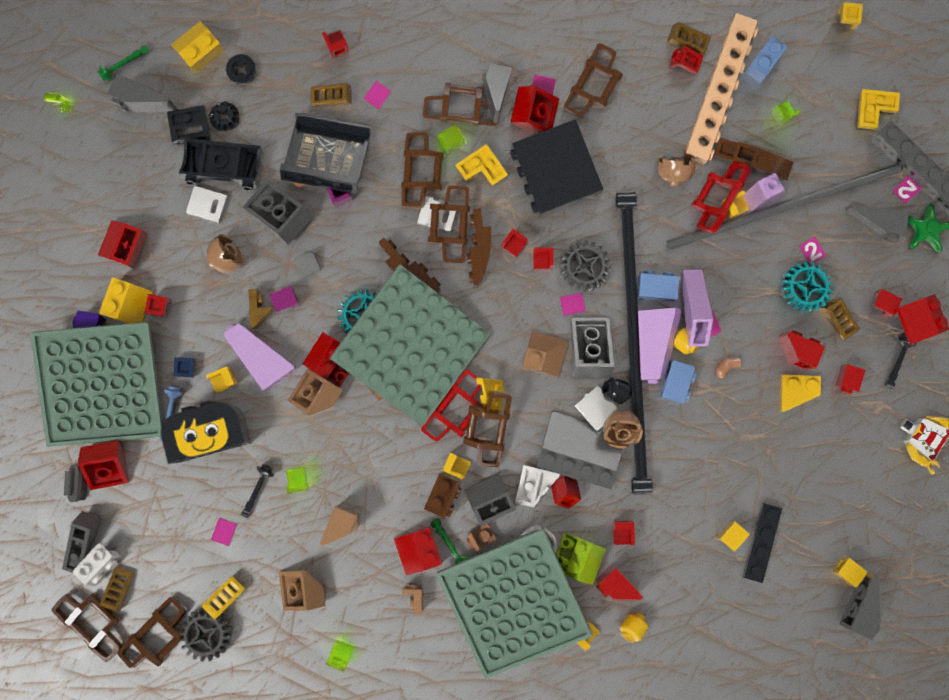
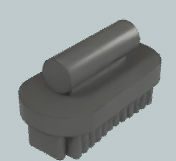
M78 464L71 465L69 471H65L64 496H67L70 502L85 500L87 495V482Z

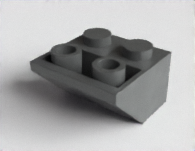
M500 474L464 489L480 526L516 510Z

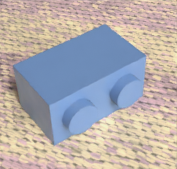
M772 36L745 73L761 83L788 46Z
M644 271V273L638 276L637 298L676 301L678 299L679 276H674V273L670 272L656 275L655 271Z
M674 360L670 361L659 398L678 404H685V401H688L691 395V390H689L690 383H693L696 377L695 367Z

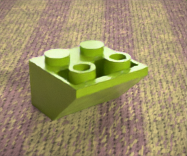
M564 532L556 555L565 575L577 581L593 585L606 548Z

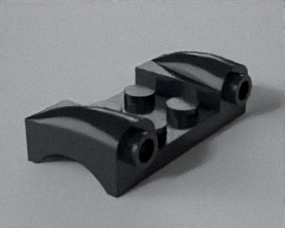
M185 138L184 157L179 175L187 185H196V183L201 182V179L237 182L243 190L252 191L258 186L263 151L261 146Z

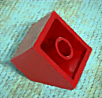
M535 85L518 86L510 123L522 129L539 133L553 128L559 98Z
M935 294L896 308L910 345L949 330L948 321L944 317L940 301Z
M119 440L80 447L78 466L90 490L129 483L125 454Z
M430 526L394 538L406 575L442 565L443 562Z
M610 565L595 580L598 583L597 589L605 597L609 595L612 599L642 600L644 598L613 565Z

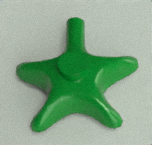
M928 205L922 219H916L908 215V223L915 230L914 238L910 243L911 249H915L922 241H927L935 251L942 252L943 247L940 242V233L949 229V222H939L937 220L935 205Z

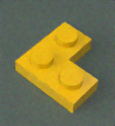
M862 89L860 91L857 128L876 130L879 123V112L897 113L899 111L900 93Z
M487 144L455 165L466 182L481 171L492 187L508 177L507 172Z

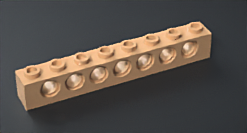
M738 13L733 17L684 152V158H691V160H696V162L703 165L708 160L711 161L715 151L712 149L713 144L718 142L721 132H718L719 127L724 125L727 115L724 113L726 108H730L733 97H731L732 91H736L740 81L737 79L738 74H742L746 65L743 60L745 56L749 55L752 45H749L751 38L754 39L758 28H756L757 20ZM737 35H742L744 41L738 40ZM730 52L737 53L738 58H733ZM724 70H730L732 72V75H726ZM718 87H724L726 93L719 92ZM712 104H717L720 110H714ZM705 121L712 122L714 128H708ZM699 139H705L707 141V146L701 145L699 143Z

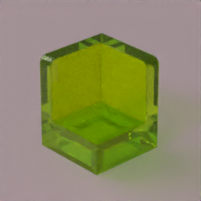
M785 101L780 105H776L770 113L779 127H782L796 118L801 111L799 109L794 111L789 102Z
M453 125L436 135V139L446 156L465 145V139L457 125Z
M305 467L286 471L288 486H286L287 494L309 490Z
M336 640L326 665L344 672L354 646Z

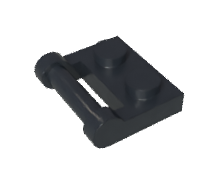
M204 105L167 112L173 146H179L180 143H184L185 138L198 140L212 139ZM202 127L203 130L202 132L180 136L177 131Z

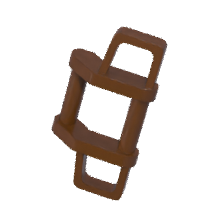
M602 43L597 44L590 59H587L586 66L576 85L572 86L570 90V95L563 106L565 111L581 118L591 105L601 108L607 106L610 94L617 82L623 77L621 72L611 69L616 57L615 50ZM598 50L611 55L608 68L593 60ZM592 70L610 79L601 97L593 96L582 90ZM573 95L587 102V105L581 112L568 106Z
M445 82L443 96H426L424 98V118L441 120V122L472 123L473 126H478L479 124L497 126L498 121L497 123L479 121L481 104L488 105L486 101L481 100L483 86H477L476 88L451 85V83ZM450 92L476 95L474 116L448 113ZM429 100H443L441 116L427 114Z
M409 132L406 134L405 150L403 152L405 166L404 181L401 183L402 206L404 208H423L427 190L434 192L442 191V184L440 182L444 153L429 150V136L425 132ZM424 138V150H410L411 139ZM413 158H429L434 160L433 183L411 181ZM407 190H421L419 203H407Z
M448 186L445 204L430 203L431 225L428 242L442 243L444 262L464 263L465 248L466 244H468V238H466L468 212H470V206H468L469 187ZM452 189L466 191L465 206L448 205ZM439 210L460 211L459 238L437 236ZM446 243L462 244L461 259H449L446 257Z
M490 391L485 408L475 405L469 406L468 412L470 417L467 434L464 436L463 443L478 449L477 462L480 466L499 467L502 452L505 447L503 441L507 420L510 419L512 400L510 393ZM493 398H506L505 411L490 409ZM477 416L499 420L496 441L480 440L474 437ZM482 449L497 451L496 459L494 461L482 460Z
M94 593L89 595L81 604L70 594L63 595L52 607L51 611L64 626L70 627L88 645L87 647L104 662L111 660L121 649L122 644L110 631L121 619L118 616H114L105 607L100 606V602L96 599L97 596ZM64 600L75 608V611L69 617L59 608ZM90 605L109 622L94 639L75 622ZM105 637L114 646V650L110 655L98 647V644Z
M169 597L158 609H155L152 617L137 633H133L129 637L128 641L117 652V655L129 668H135L145 658L159 667L163 663V659L179 643V639L184 638V635L179 634L180 630L176 625L186 614V609L175 597ZM171 603L179 610L178 615L172 622L162 613ZM157 622L173 636L158 654L151 651L141 640ZM132 644L142 654L133 663L125 655V652Z

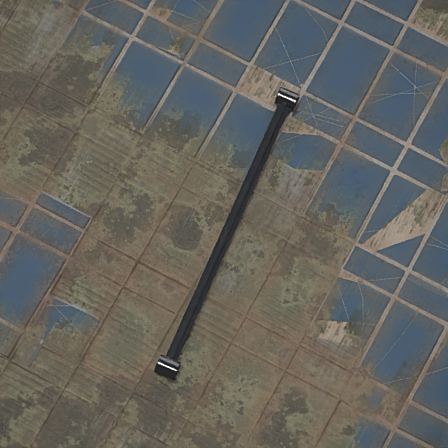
M636 191L616 192V208L621 209L632 413L638 417L643 431L640 441L636 444L634 442L636 477L631 478V489L633 495L653 494L652 477H647L643 390L640 367L632 209L637 208Z

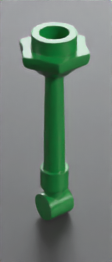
M142 46L139 50H135L131 55L110 68L99 66L100 70L97 72L103 81L107 79L109 82L112 76L111 72L135 58L141 57L142 54H146L148 48Z
M436 518L431 521V527L436 528L438 535L442 537L455 556V564L469 559L468 556L459 555L445 533L444 528L441 527L440 519Z

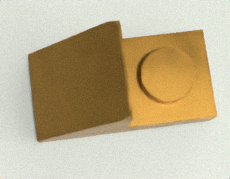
M249 289L250 328L258 329L275 311L273 307L260 308V305H263V295L257 289Z

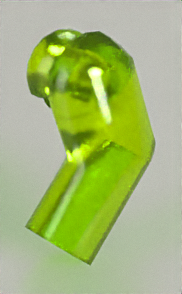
M49 92L44 94L46 102L60 104L59 110L64 113L70 111V101L61 94Z

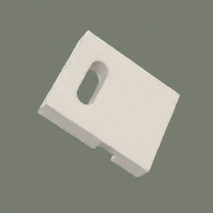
M194 186L186 213L220 223L228 196ZM218 200L216 212L212 214L214 202Z
M426 196L425 205L421 208L417 224L430 227V203L445 204V201L435 200L432 197ZM448 202V205H458ZM439 210L438 230L450 233L456 211H450L447 222L443 223L442 219L445 210Z

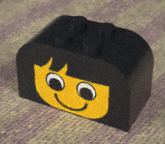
M210 400L199 403L200 407H183L181 412L170 415L161 427V439L167 463L178 464L251 444L243 412L233 404L215 403V401L211 402Z

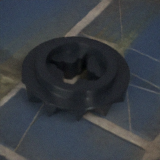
M234 55L226 64V74L231 81L237 84H246L248 81L253 80L256 74L255 62L248 55ZM236 65H238V66H240V67L245 66L244 69H245L246 74H245V73H242V72H240L239 74H237V73H238V69H237V66H236Z
M224 101L217 102L214 107H211L209 118L210 123L215 129L225 132L237 126L240 115L233 103ZM218 112H227V116L230 120L225 118L220 120L221 116Z

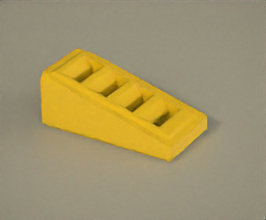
M231 576L201 607L215 620L245 589ZM223 590L231 597L230 599L222 593ZM217 596L225 603L224 605L216 599ZM211 601L219 608L218 611L209 604Z

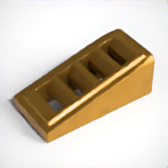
M677 22L672 26L667 42L679 47L687 46L704 55L711 37ZM699 39H702L700 47L697 46Z
M347 83L311 87L312 106L352 104L351 86ZM318 91H321V100H320V101H319ZM326 91H329V100H326ZM334 91H336L337 99H334Z
M835 297L827 302L826 306L821 307L843 340H846L860 330L842 298ZM841 312L842 314L836 318L835 315ZM846 318L845 322H843L842 324L839 323ZM850 324L851 327L844 331L843 329Z
M116 566L99 605L114 611L121 610L134 572ZM117 575L127 577L126 581L116 578ZM116 582L124 586L123 588L115 586L114 583ZM114 590L120 592V595H115L111 593V591ZM109 598L117 600V602L113 603L108 600Z

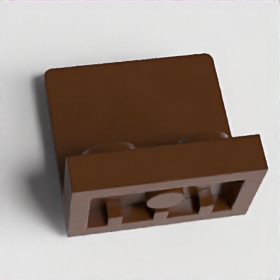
M439 473L424 510L440 516L443 520H445L446 516L450 518L454 509L452 501L454 498L458 500L462 488L459 487L460 482Z

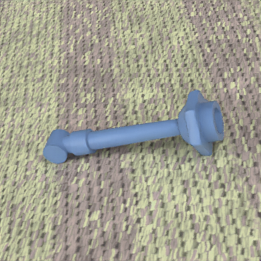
M169 386V389H165V393L170 397L166 418L173 413L175 399L183 395L180 387Z

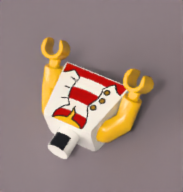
M926 416L924 418H917L914 423L907 418L904 419L900 428L907 432L903 441L907 444L906 449L911 459L921 466L927 467L930 474H935V471L930 467L937 466L940 468L935 458L949 438V419L941 416Z

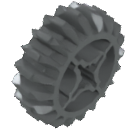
M585 240L584 246H582L581 242L578 241L576 243L577 248L571 244V251L567 249L564 251L568 257L561 256V260L566 263H560L559 267L565 268L560 274H567L563 281L566 282L570 279L571 282L568 286L572 287L575 283L577 285L575 287L576 291L579 290L580 286H583V292H586L587 286H589L590 291H594V285L600 288L601 284L599 281L605 283L607 280L603 276L609 277L610 275L608 271H605L611 269V265L605 264L610 261V258H604L607 251L599 252L602 248L601 245L595 249V242L588 246V241ZM579 252H589L595 255V257L585 258ZM575 256L578 267L571 272L570 260ZM599 261L600 273L596 277L593 265ZM581 262H583L584 264H589L591 262V264L588 267V269L590 270H587L586 268L580 270L581 266L583 265L581 264ZM584 274L588 278H590L591 281H582L577 279L575 276Z
M200 608L198 613L193 611L191 616L185 617L186 622L181 623V627L184 629L179 631V634L184 635V638H180L179 642H185L181 648L189 649L186 653L188 656L194 653L193 659L196 660L200 656V661L203 662L206 657L208 661H212L213 656L219 658L220 653L224 654L226 652L225 647L230 646V642L227 640L232 638V635L227 634V632L231 631L232 627L225 626L230 621L225 620L223 622L222 618L225 616L223 613L214 620L206 611L204 612L203 608ZM201 619L210 620L214 622L216 625L212 627L208 626L205 622H202ZM195 623L197 635L192 639L191 630ZM213 630L209 636L198 639L202 636V633ZM219 630L220 641L216 646L214 634ZM203 643L210 650L201 649L196 644Z

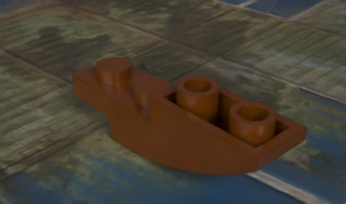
M721 137L714 157L729 162L745 163L751 170L767 175L776 173L778 178L788 181L794 164L793 161L766 150Z
M481 208L473 209V214L470 215L471 226H475V233H472L473 245H477V247H470V253H466L467 263L472 266V272H469V282L474 284V288L478 287L483 279L491 249V226L483 227Z
M382 238L378 242L380 247L390 257L385 263L392 271L400 264L438 294L441 292L439 288L440 282L434 276L432 278L429 277L426 273L428 269L421 262L418 264L414 261L411 265H408L409 259L403 253L401 255L398 254L395 250L397 246L392 240L389 239L387 241L385 238Z

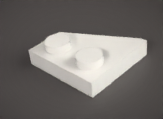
M523 465L514 503L534 508L541 497L559 478L560 474Z

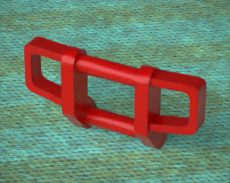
M732 162L724 177L709 172L708 180L697 199L691 204L692 207L703 212L697 223V227L700 230L713 234L718 231L728 216L731 204L738 192L742 191L751 172V168L747 164ZM737 169H742L738 181L731 179ZM714 183L731 189L721 208L703 203ZM710 216L717 217L711 226H705Z
M465 370L457 382L453 384L451 390L421 427V431L435 442H438L450 429L460 437H463L465 434L464 431L468 427L470 413H468L458 427L441 415L457 393L472 405L483 408V405L474 399L481 384H478L472 396L458 387L466 375H470L475 380L478 378L469 370ZM434 417L447 426L438 437H434L426 430L427 425Z

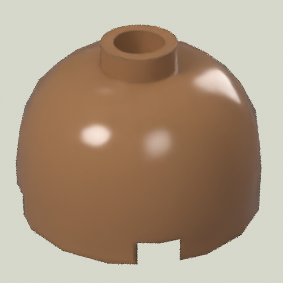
M660 156L657 163L658 174L663 180L669 182L668 185L680 186V183L687 182L693 176L696 160L691 161V158L671 156L667 160L665 156Z
M224 234L218 235L209 243L206 251L207 259L212 269L223 273H231L240 268L245 259L238 246L234 248L231 244L233 240Z
M626 410L613 412L604 422V439L608 441L611 447L628 448L629 444L633 442L636 444L642 438V426L638 417L632 412Z

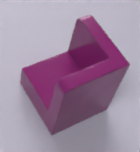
M327 189L335 208L353 201L349 192Z
M291 286L269 294L276 312L300 306L295 291Z

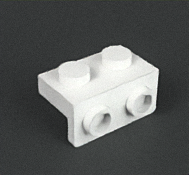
M97 544L73 570V574L85 586L98 585L104 580V575L117 566V561L121 556L116 551H108L102 544Z

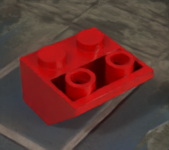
M111 220L98 256L134 269L148 233L128 224Z
M795 330L779 335L778 339L788 363L804 370L818 367L825 346L820 344L821 341L814 338L806 339L802 337V333Z
M322 332L302 365L336 386L341 387L349 372L330 359V356L340 342Z

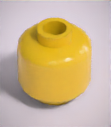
M686 326L682 329H677L674 347L685 355L694 354L699 346L689 347Z
M638 612L636 614H627L620 625L621 636L631 643L641 641L649 629L646 622L647 618Z

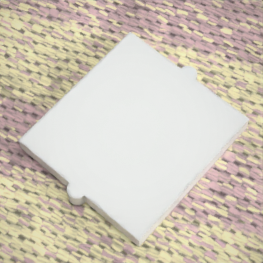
M596 386L589 394H584V398L575 405L596 431L604 426L606 418L611 413L619 411L614 403L604 399L599 386Z

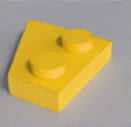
M781 375L780 412H785L821 395V376Z
M476 379L477 384H481L483 394L480 395L483 408H485L490 391L504 392L503 380ZM493 398L490 409L503 411V398Z

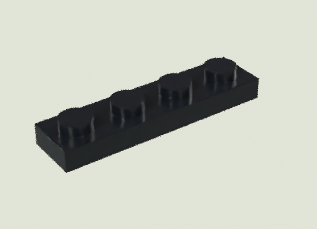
M762 503L743 578L763 583L782 508Z

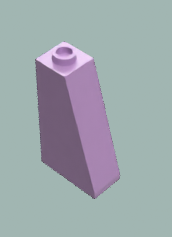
M776 173L758 181L743 197L750 212H753L784 196L785 190Z
M702 269L683 270L681 288L689 347L708 346L713 316Z
M666 308L638 311L641 380H648V384H658L659 380L666 379L681 309Z
M233 323L225 329L227 332L223 334L263 391L269 390L297 370L292 363L243 325Z

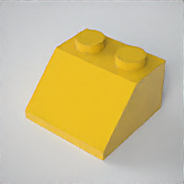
M200 21L171 44L195 74L224 51L219 41Z
M112 277L99 314L125 323L144 322L148 294L153 295L154 292Z

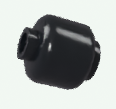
M616 377L606 380L602 385L604 399L618 405L625 403L631 396L629 383Z

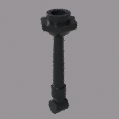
M906 335L903 338L899 337L903 347L893 371L889 375V380L885 383V387L890 389L895 387V380L898 377L897 374L907 348L917 345V343L910 345Z
M262 464L261 467L257 466L260 478L249 501L245 505V509L241 512V516L247 519L251 514L250 510L254 506L264 479L275 475L272 472L273 468L268 465Z

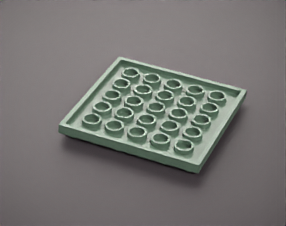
M398 264L332 353L330 359L423 426L490 333L406 268Z
M150 322L35 331L30 333L46 447L161 437L163 423Z
M544 527L436 573L485 679L590 638L593 635Z

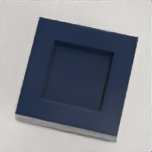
M175 357L173 377L194 378L195 358Z

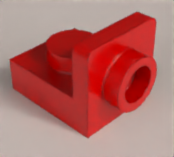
M687 46L677 48L672 53L670 66L673 68L679 66L692 74H696L699 71L703 55Z

